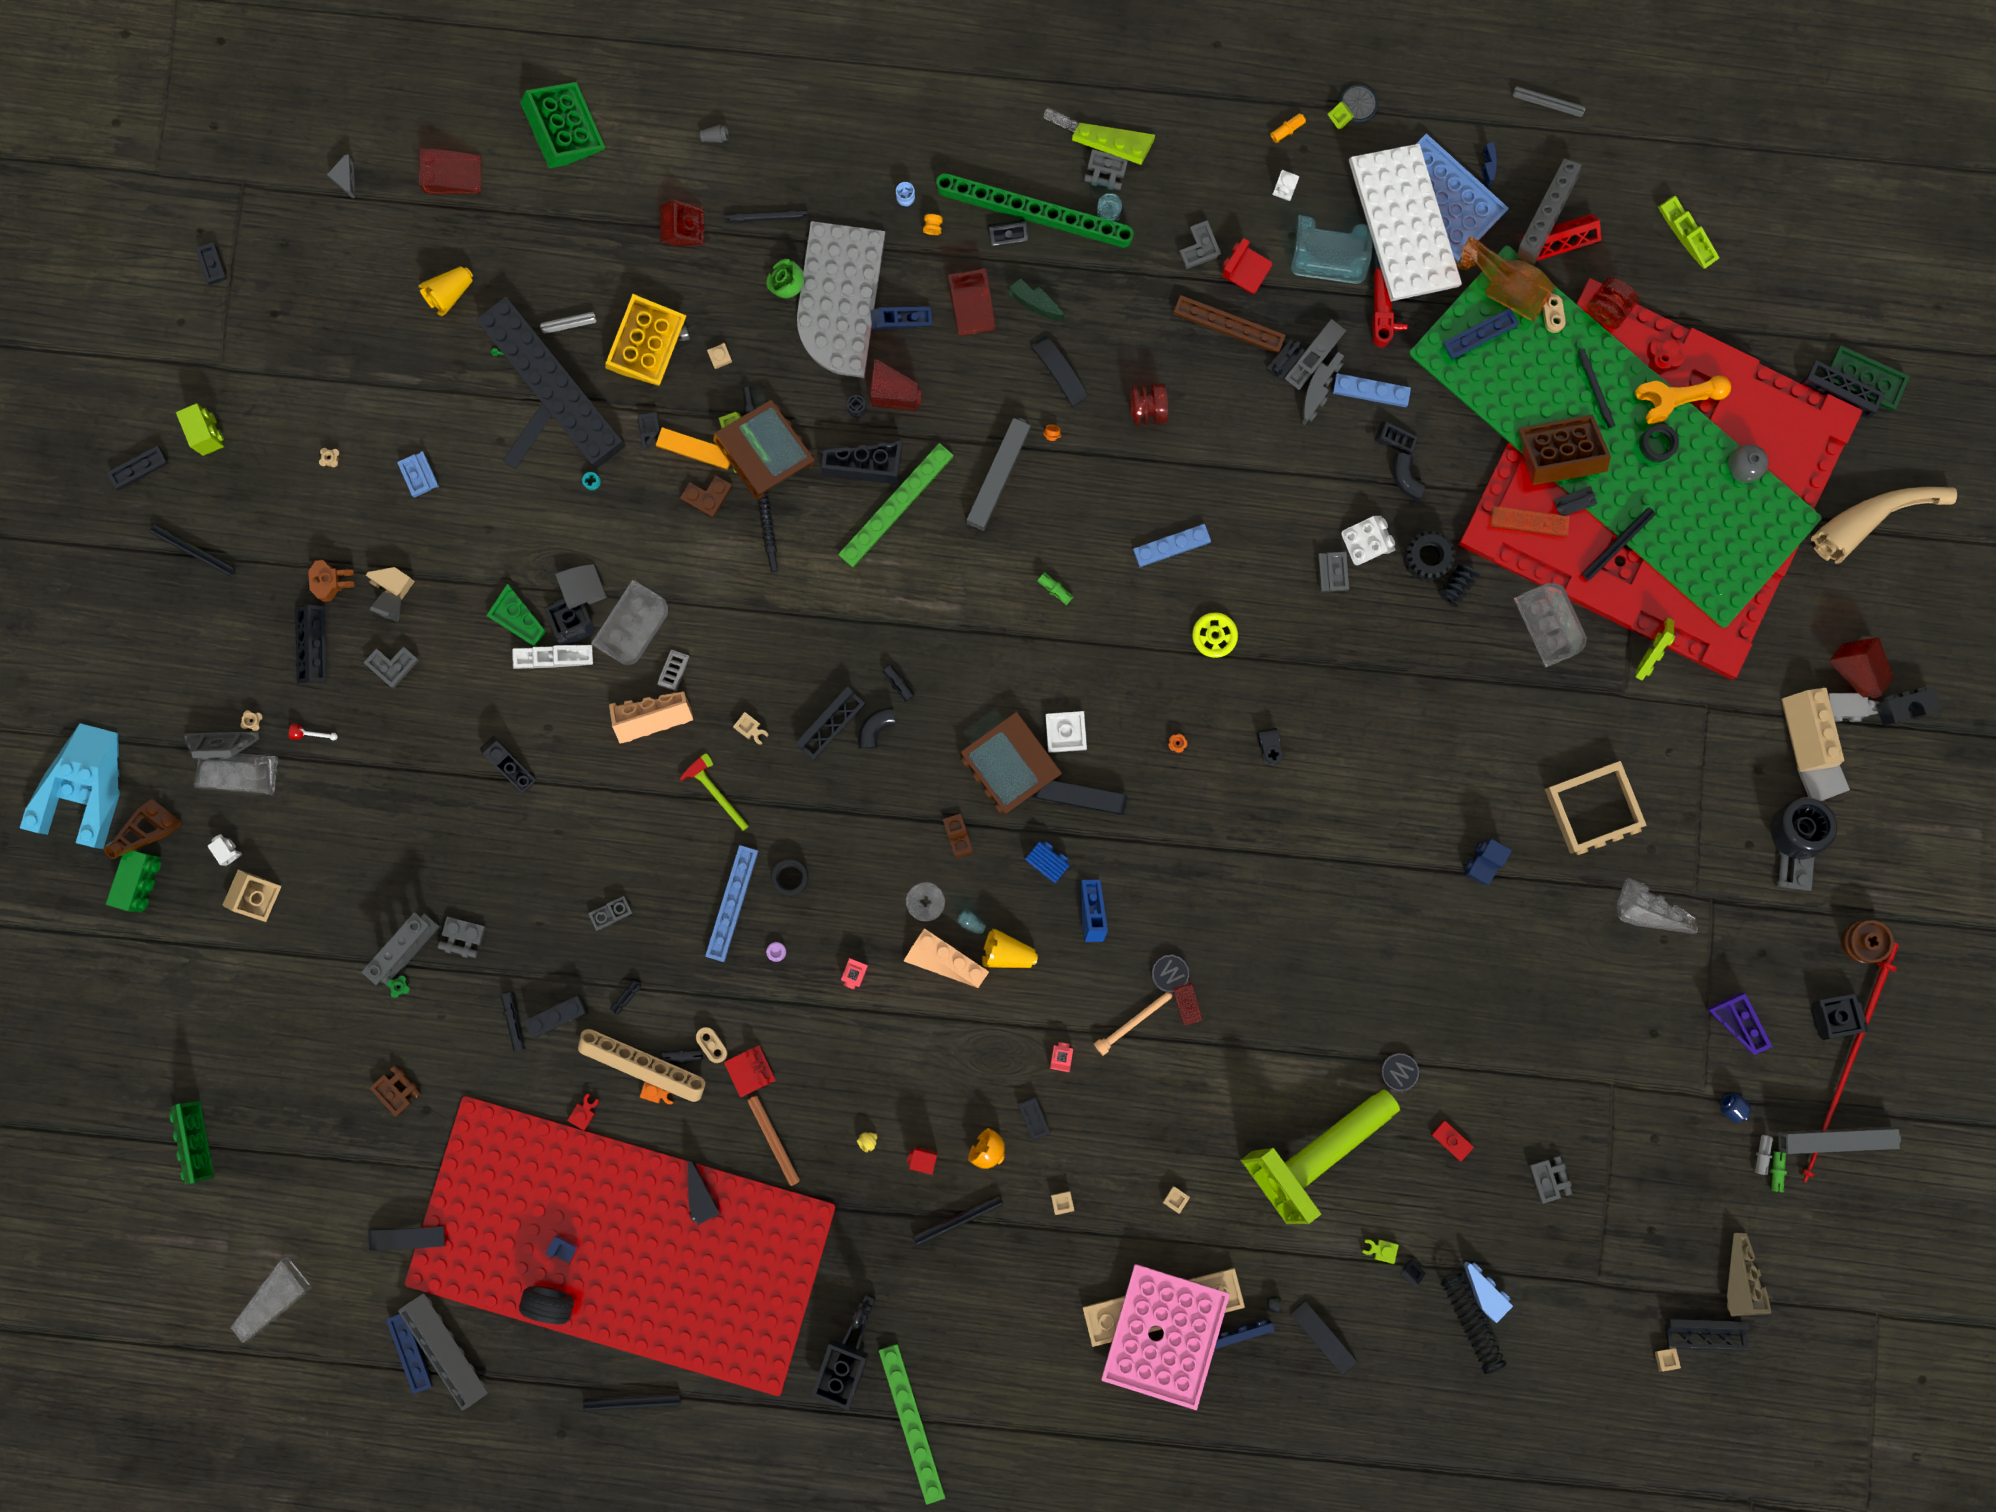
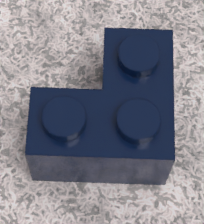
M1493 839L1483 841L1482 843L1479 842L1474 850L1476 853L1473 860L1470 859L1465 866L1467 870L1465 875L1484 886L1489 885L1498 868L1504 866L1512 850Z

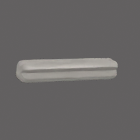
M594 312L543 322L540 324L542 333L546 334L595 323L596 316Z

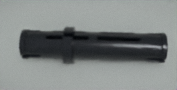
M513 992L502 994L500 997L504 1007L503 1016H506L513 1052L526 1049L517 1015L519 1010L516 1009Z

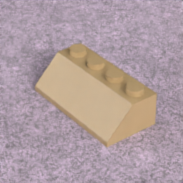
M1827 688L1807 690L1782 698L1781 701L1798 771L1804 772L1833 768L1844 762Z

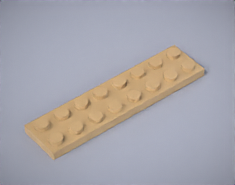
M1235 1268L1189 1279V1281L1230 1293L1225 1313L1245 1308ZM1125 1296L1083 1307L1092 1347L1112 1342ZM1152 1326L1148 1332L1160 1330L1162 1328L1160 1326Z

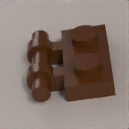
M394 1065L390 1069L394 1076L390 1079L386 1074L383 1075L370 1089L391 1113L397 1117L412 1103L407 1098L408 1095L412 1094L417 1099L422 1093L417 1089L418 1086L405 1076L406 1073ZM398 1081L406 1088L403 1092L395 1085Z

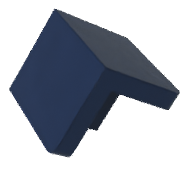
M558 1234L552 1240L545 1254L551 1258L556 1256L569 1263L579 1245Z

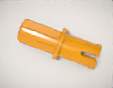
M1298 114L1288 122L1284 121L1282 126L1270 133L1271 138L1275 143H1278L1287 135H1292L1294 130L1306 122L1303 114Z

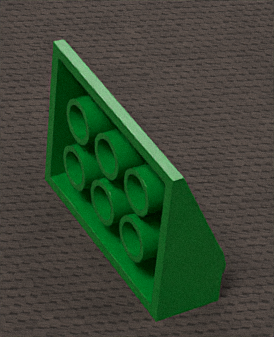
M577 82L525 91L520 103L549 168L568 165L605 149V145Z
M201 1102L182 1103L170 1107L169 1116L175 1129L173 1131V1138L177 1142V1158L181 1162L182 1167L180 1170L181 1179L186 1185L215 1178Z

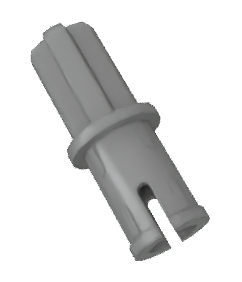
M1769 1135L1761 1136L1759 1153L1756 1152L1758 1156L1755 1173L1768 1175L1770 1158H1772L1770 1152L1773 1140Z

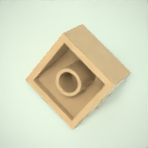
M238 869L223 906L231 911L266 922L282 886Z

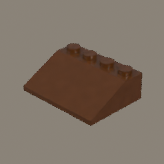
M1593 414L1518 429L1527 472L1533 485L1608 472L1611 455Z

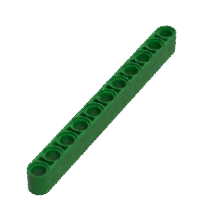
M941 174L937 178V191L944 197L1123 248L1128 247L1132 243L1133 229L1128 225L950 174ZM944 182H947V183L950 184V185H949L948 187H946V188H943V187L940 186V185H941L942 183H944ZM962 187L967 189L965 193H961L958 190ZM981 192L984 193L986 196L983 198H979L976 196V194ZM1002 198L1004 201L1002 203H996L994 199ZM1014 203H1019L1022 206L1020 208H1014L1012 205ZM1032 208H1037L1039 212L1035 214L1032 213L1030 210ZM1050 213H1055L1057 217L1051 219L1048 217V215ZM1068 218H1072L1075 220V222L1073 224H1069L1066 222V220ZM1090 223L1093 225V228L1087 229L1084 225ZM1107 228L1111 231V233L1104 234L1102 230ZM1127 234L1129 238L1122 239L1120 235Z

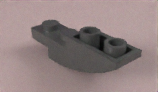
M1331 319L1284 379L1300 390L1346 330Z
M1339 352L1328 367L1320 363L1308 385L1302 408V423L1306 425L1308 420L1310 422L1314 420L1318 414L1315 410L1319 405L1323 407L1328 400L1326 395L1329 390L1327 387L1333 380L1330 376L1334 371L1338 373L1344 364L1341 362L1344 355Z

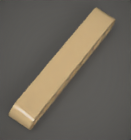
M587 1029L581 1033L578 1050L583 1055L689 1101L696 1102L701 1099L705 1081L700 1076L594 1030Z

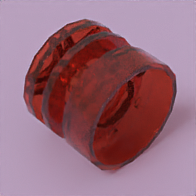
M1607 278L1598 289V293L1592 297L1586 306L1589 314L1599 323L1609 328L1617 329L1628 317L1627 313H1630L1639 302V297L1625 282L1615 278Z
M1164 383L1152 384L1150 393H1147L1145 385H1141V394H1139L1137 386H1132L1130 411L1135 426H1140L1141 417H1143L1144 425H1148L1149 416H1152L1155 424L1168 423V400Z

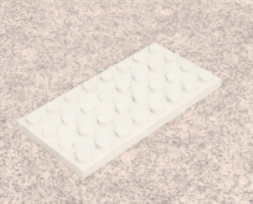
M1420 144L1351 157L1349 163L1390 300L1395 301L1459 287L1462 284Z

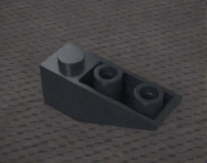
M494 735L480 747L482 754L521 793L536 781L528 770Z

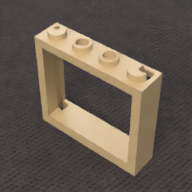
M1621 761L1545 789L1570 853L1577 852V855L1588 852V847L1594 846L1595 849L1606 845L1605 841L1612 839L1614 842L1623 839V834L1630 832L1633 835L1641 832V827L1647 826ZM1615 771L1635 824L1578 845L1558 792Z

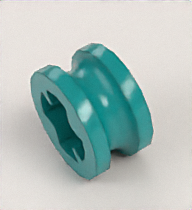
M587 472L582 478V483L587 489L595 490L600 486L601 480L594 472ZM591 476H594L593 478L596 480V482H593L592 486H589L590 484L587 482V480H590Z

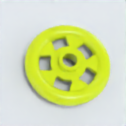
M1208 613L1196 622L1192 637L1196 648L1202 654L1218 658L1229 654L1234 649L1238 640V631L1235 623L1228 616L1222 613ZM1218 620L1219 626H1210V621ZM1228 626L1230 634L1225 635L1222 628ZM1201 628L1207 629L1206 636L1200 635ZM1213 632H1216L1218 634L1217 639H1214L1212 637ZM1225 640L1227 645L1221 649L1218 644ZM1206 641L1214 645L1212 649L1204 646Z

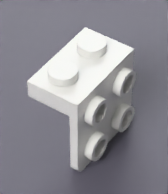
M1372 516L1342 531V537L1355 565H1360L1377 556L1395 551V541L1389 535L1387 522L1382 516Z

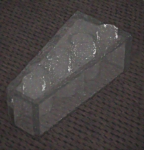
M288 1257L282 1259L230 1328L241 1342L244 1343L253 1338L312 1287Z

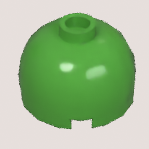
M789 259L781 260L773 267L775 269L772 275L769 273L767 277V288L780 298L794 297L801 291L804 285L805 278L802 269Z

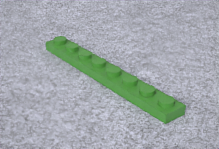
M939 443L838 555L854 568L953 458V454Z
M898 1343L879 1349L926 1505L945 1499V1494Z

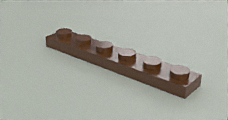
M1180 295L1173 313L1181 318L1279 354L1286 336Z

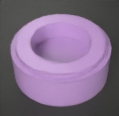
M774 942L768 946L766 953L770 960L779 962L785 958L786 948L783 944Z

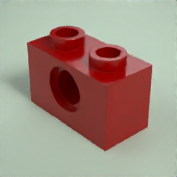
M915 1147L914 1151L910 1150L907 1160V1164H910L909 1169L932 1175L938 1152Z

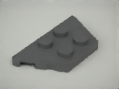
M259 731L185 733L184 738L192 758L205 760L209 758L220 757L221 759L233 757L259 740L260 735Z

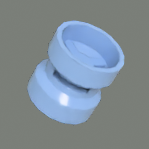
M902 182L896 188V198L900 205L909 206L915 200L914 187L908 182Z

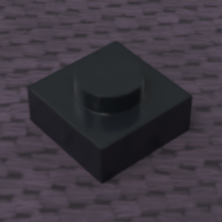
M1413 1259L1409 1260L1400 1272L1413 1288L1419 1285L1426 1274Z

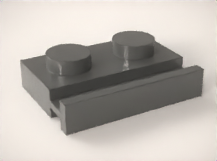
M1346 552L1319 553L1320 591H1348L1349 580Z

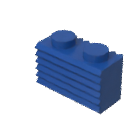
M1039 841L1025 861L1055 884L1070 866L1067 863L1069 859L1061 853L1059 855L1055 854L1052 851L1054 848L1046 841L1044 843Z

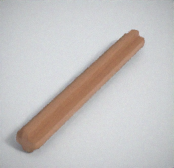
M751 1097L748 1099V1103L787 1181L793 1186L799 1182V1178L758 1097Z

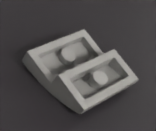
M1840 765L1833 768L1804 772L1798 771L1807 795L1810 798L1822 801L1850 790Z

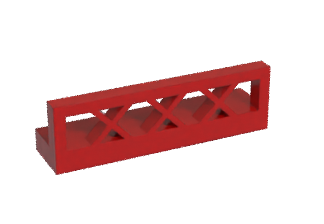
M1589 214L1554 225L1545 242L1546 245L1543 246L1544 248L1536 261L1601 241L1600 220L1593 214ZM1595 229V237L1587 239L1585 236L1589 230ZM1571 236H1579L1575 243H1567ZM1554 241H1561L1558 248L1553 250L1550 248Z

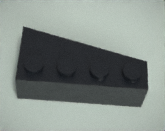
M895 441V443L889 444L878 443V445L872 446L861 445L856 448L844 447L824 450L821 466L822 476L898 484L902 441Z

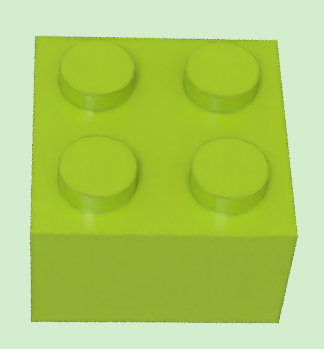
M194 404L176 412L188 444L192 449L204 456L224 447L222 440H224L223 435L215 426L217 421L212 412H208L206 408L201 407L199 404Z

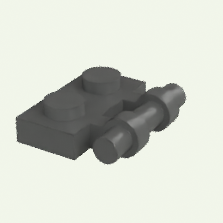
M1092 149L1087 170L1094 171L1093 176L1086 174L1084 181L1091 183L1093 186H1105L1112 191L1113 189L1121 190L1122 183L1115 180L1116 177L1124 178L1128 160ZM1103 173L1111 176L1108 180L1100 178L1099 175Z
M447 917L442 936L449 937L447 943L440 941L438 949L445 950L449 954L452 952L461 954L465 958H476L478 951L473 950L472 946L473 944L481 945L486 926ZM456 939L465 941V946L455 945Z
M1561 1156L1553 1157L1554 1166L1550 1165L1549 1160L1529 1165L1542 1204L1560 1199L1559 1190L1562 1189L1565 1196L1573 1194L1571 1190L1572 1183L1571 1180H1568L1565 1171L1567 1168L1565 1163L1562 1162ZM1558 1172L1561 1182L1556 1183L1553 1173Z

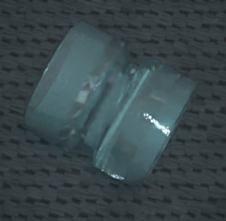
M1111 193L1103 195L1098 201L1097 217L1118 222L1122 209L1120 198Z

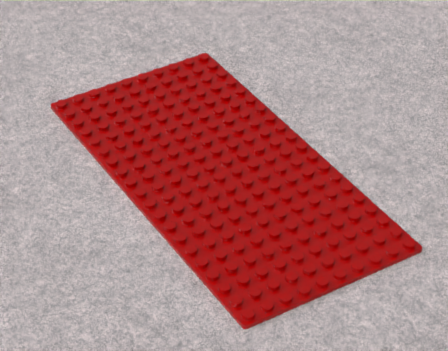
M465 1096L460 1103L422 1228L445 1226L446 1246L415 1249L405 1285L419 1291L779 1396L782 1393L834 1215L835 1205L696 1163L721 1210V1213L698 1225L697 1222L691 1220L688 1213L690 1212L688 1191V1163L690 1161ZM558 1234L579 1245L569 1263L556 1256L551 1258L545 1254L552 1240ZM530 1286L546 1287L571 1295L574 1299V1305L570 1320L565 1324H549L523 1316L519 1311V1305L524 1289Z

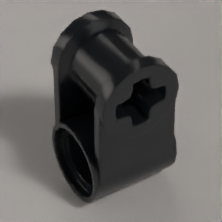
M1277 728L1257 731L1258 743L1264 763L1268 766L1276 765L1282 758ZM1271 752L1277 756L1274 760L1268 757Z

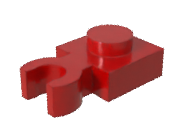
M590 1093L585 1095L583 1099L584 1105L578 1103L567 1120L582 1130H586L595 1115L591 1109L596 1107L600 1101L597 1098L593 1104L589 1103Z

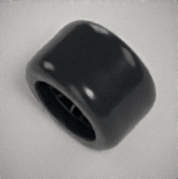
M1800 797L1787 803L1774 815L1770 827L1771 837L1776 847L1783 854L1794 859H1810L1826 850L1834 842L1837 835V821L1832 810L1825 803L1815 798Z

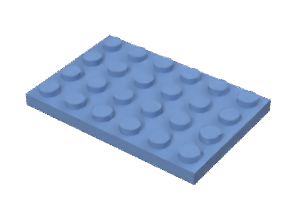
M1426 133L1417 144H1420L1454 260L1458 263L1509 208Z

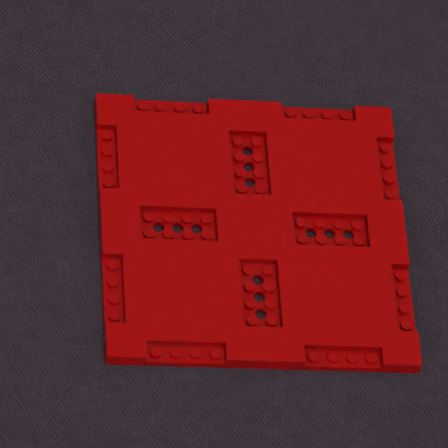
M1589 278L1576 304L1671 387L1680 388L1702 384L1718 375L1724 376L1730 381L1731 391L1726 398L1714 400L1709 397L1707 400H1697L1690 403L1740 446L1750 443L1763 448L1769 460L1767 470L1814 509L1844 445L1848 443L1863 410L1830 394L1825 396L1759 364L1760 360L1694 328L1689 330L1623 298L1624 294ZM1655 338L1664 343L1668 339H1676L1680 346L1678 353L1685 356V361L1679 367L1671 366L1664 371L1656 369L1654 366V356L1650 353L1651 341ZM1508 442L1458 546L1653 642L1658 632L1663 633L1665 629L1664 622L1669 617L1674 620L1675 639L1666 648L1731 680L1737 678L1752 646L1751 642L1798 547L1725 628H1721L1632 549L1627 550L1623 547L1591 580L1587 581L1581 574L1618 537L1586 509L1560 517L1554 500L1568 495V493L1555 482L1533 485L1527 472L1524 455ZM1616 557H1621L1623 559V566H1617L1615 564Z

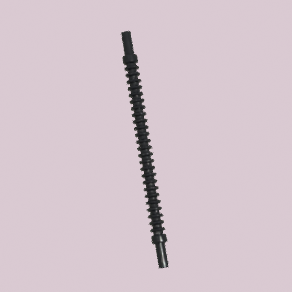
M744 387L743 392L746 405L744 412L748 414L756 409V407L753 405L751 388ZM753 418L746 422V424H749V429L760 444L761 441L758 440L760 436L757 435L759 433V430H757L758 425H756L758 421ZM765 491L763 497L758 502L761 503L759 505V508H761L760 513H762L760 518L763 519L761 521L764 524L762 529L765 530L763 531V534H765L764 539L766 540L764 544L767 545L765 551L768 554L770 570L773 573L778 572L776 560L777 546L774 545L776 541L773 540L775 536L772 534L774 533V530H772L774 526L771 525L773 520L770 519L772 517L769 514L771 509L768 508L770 507L768 503L769 498H767L769 494Z

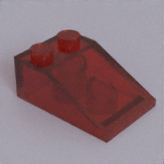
M420 149L419 186L424 193H481V156L443 149Z

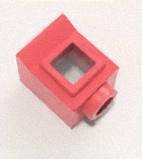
M849 958L841 978L844 981V986L855 989V986L860 987L868 965Z
M1058 1042V1046H1053L1050 1069L1070 1072L1073 1048H1069L1070 1044Z

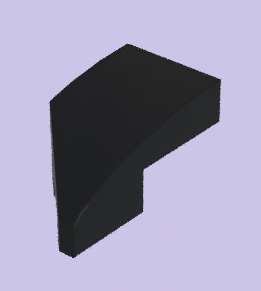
M657 412L638 415L643 450L648 448L660 432Z

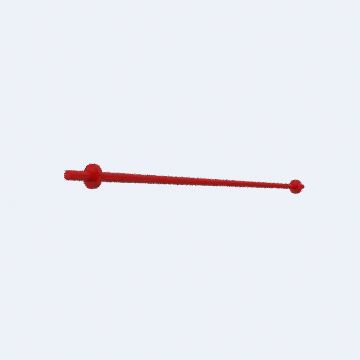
M1895 942L1891 954L1884 959V962L1876 963L1877 966L1881 967L1864 1013L1867 1026L1888 972H1896L1897 968L1891 965L1899 946ZM1865 1032L1856 1035L1822 1130L1828 1129ZM1813 1153L1807 1171L1802 1170L1801 1173L1805 1174L1803 1182H1807L1809 1176H1814L1811 1170L1818 1153Z

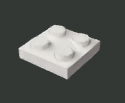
M1084 711L1046 714L1048 753L1087 750Z

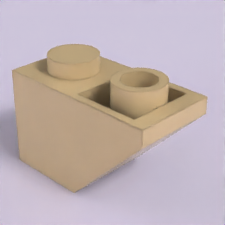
M395 567L371 571L366 574L371 579L369 583L378 589L380 586L384 587L386 593L400 597L401 600L415 582Z

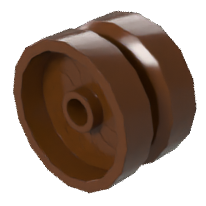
M1870 920L1858 921L1848 925L1843 932L1841 943L1846 956L1851 960L1859 963H1875L1883 961L1891 954L1894 939L1886 925L1882 922Z

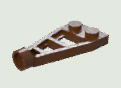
M150 799L136 810L114 840L104 847V851L108 857L116 859L118 856L167 837L181 826V821L155 800ZM145 819L156 830L144 833L137 825L141 820ZM129 832H132L139 840L130 843L124 837Z

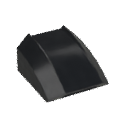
M562 598L544 608L555 638L562 646L571 645L586 637H591L596 630L585 603L569 609L565 599Z
M1857 994L1823 999L1812 1003L1811 1012L1815 1020L1817 1034L1823 1041L1867 1032L1866 1017L1861 1000Z

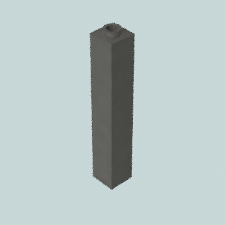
M1013 418L967 518L968 525L982 531L985 530L1030 432L1031 425L1028 424V421L1022 418H1018V420Z
M1893 1127L1778 1132L1779 1151L1787 1154L1900 1149L1901 1142L1899 1129Z

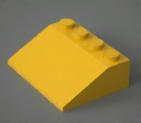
M632 294L605 368L627 377L660 386L686 315Z

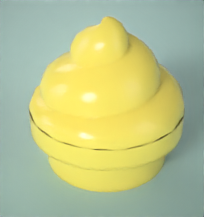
M864 1132L857 1139L860 1148L864 1152H868L875 1148L877 1134Z

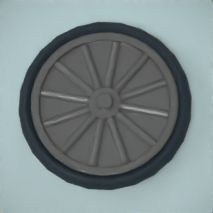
M1361 84L1346 88L1339 99V103L1344 102L1355 116L1350 120L1353 122H1365L1371 119L1378 108V99L1374 91Z

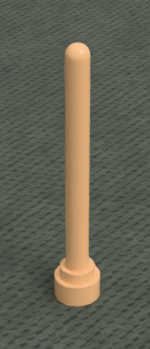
M1166 992L1108 1038L1096 1041L1094 1046L1100 1054L1104 1056L1108 1053V1049L1111 1048L1110 1045L1170 1000L1172 993Z

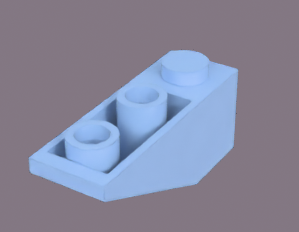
M1466 1261L1464 1267L1475 1299L1479 1305L1478 1307L1491 1320L1497 1323L1513 1307L1509 1303L1511 1299L1503 1291L1499 1293L1494 1288L1496 1286L1495 1282L1489 1277L1485 1279L1480 1274L1482 1270L1475 1263L1471 1265Z

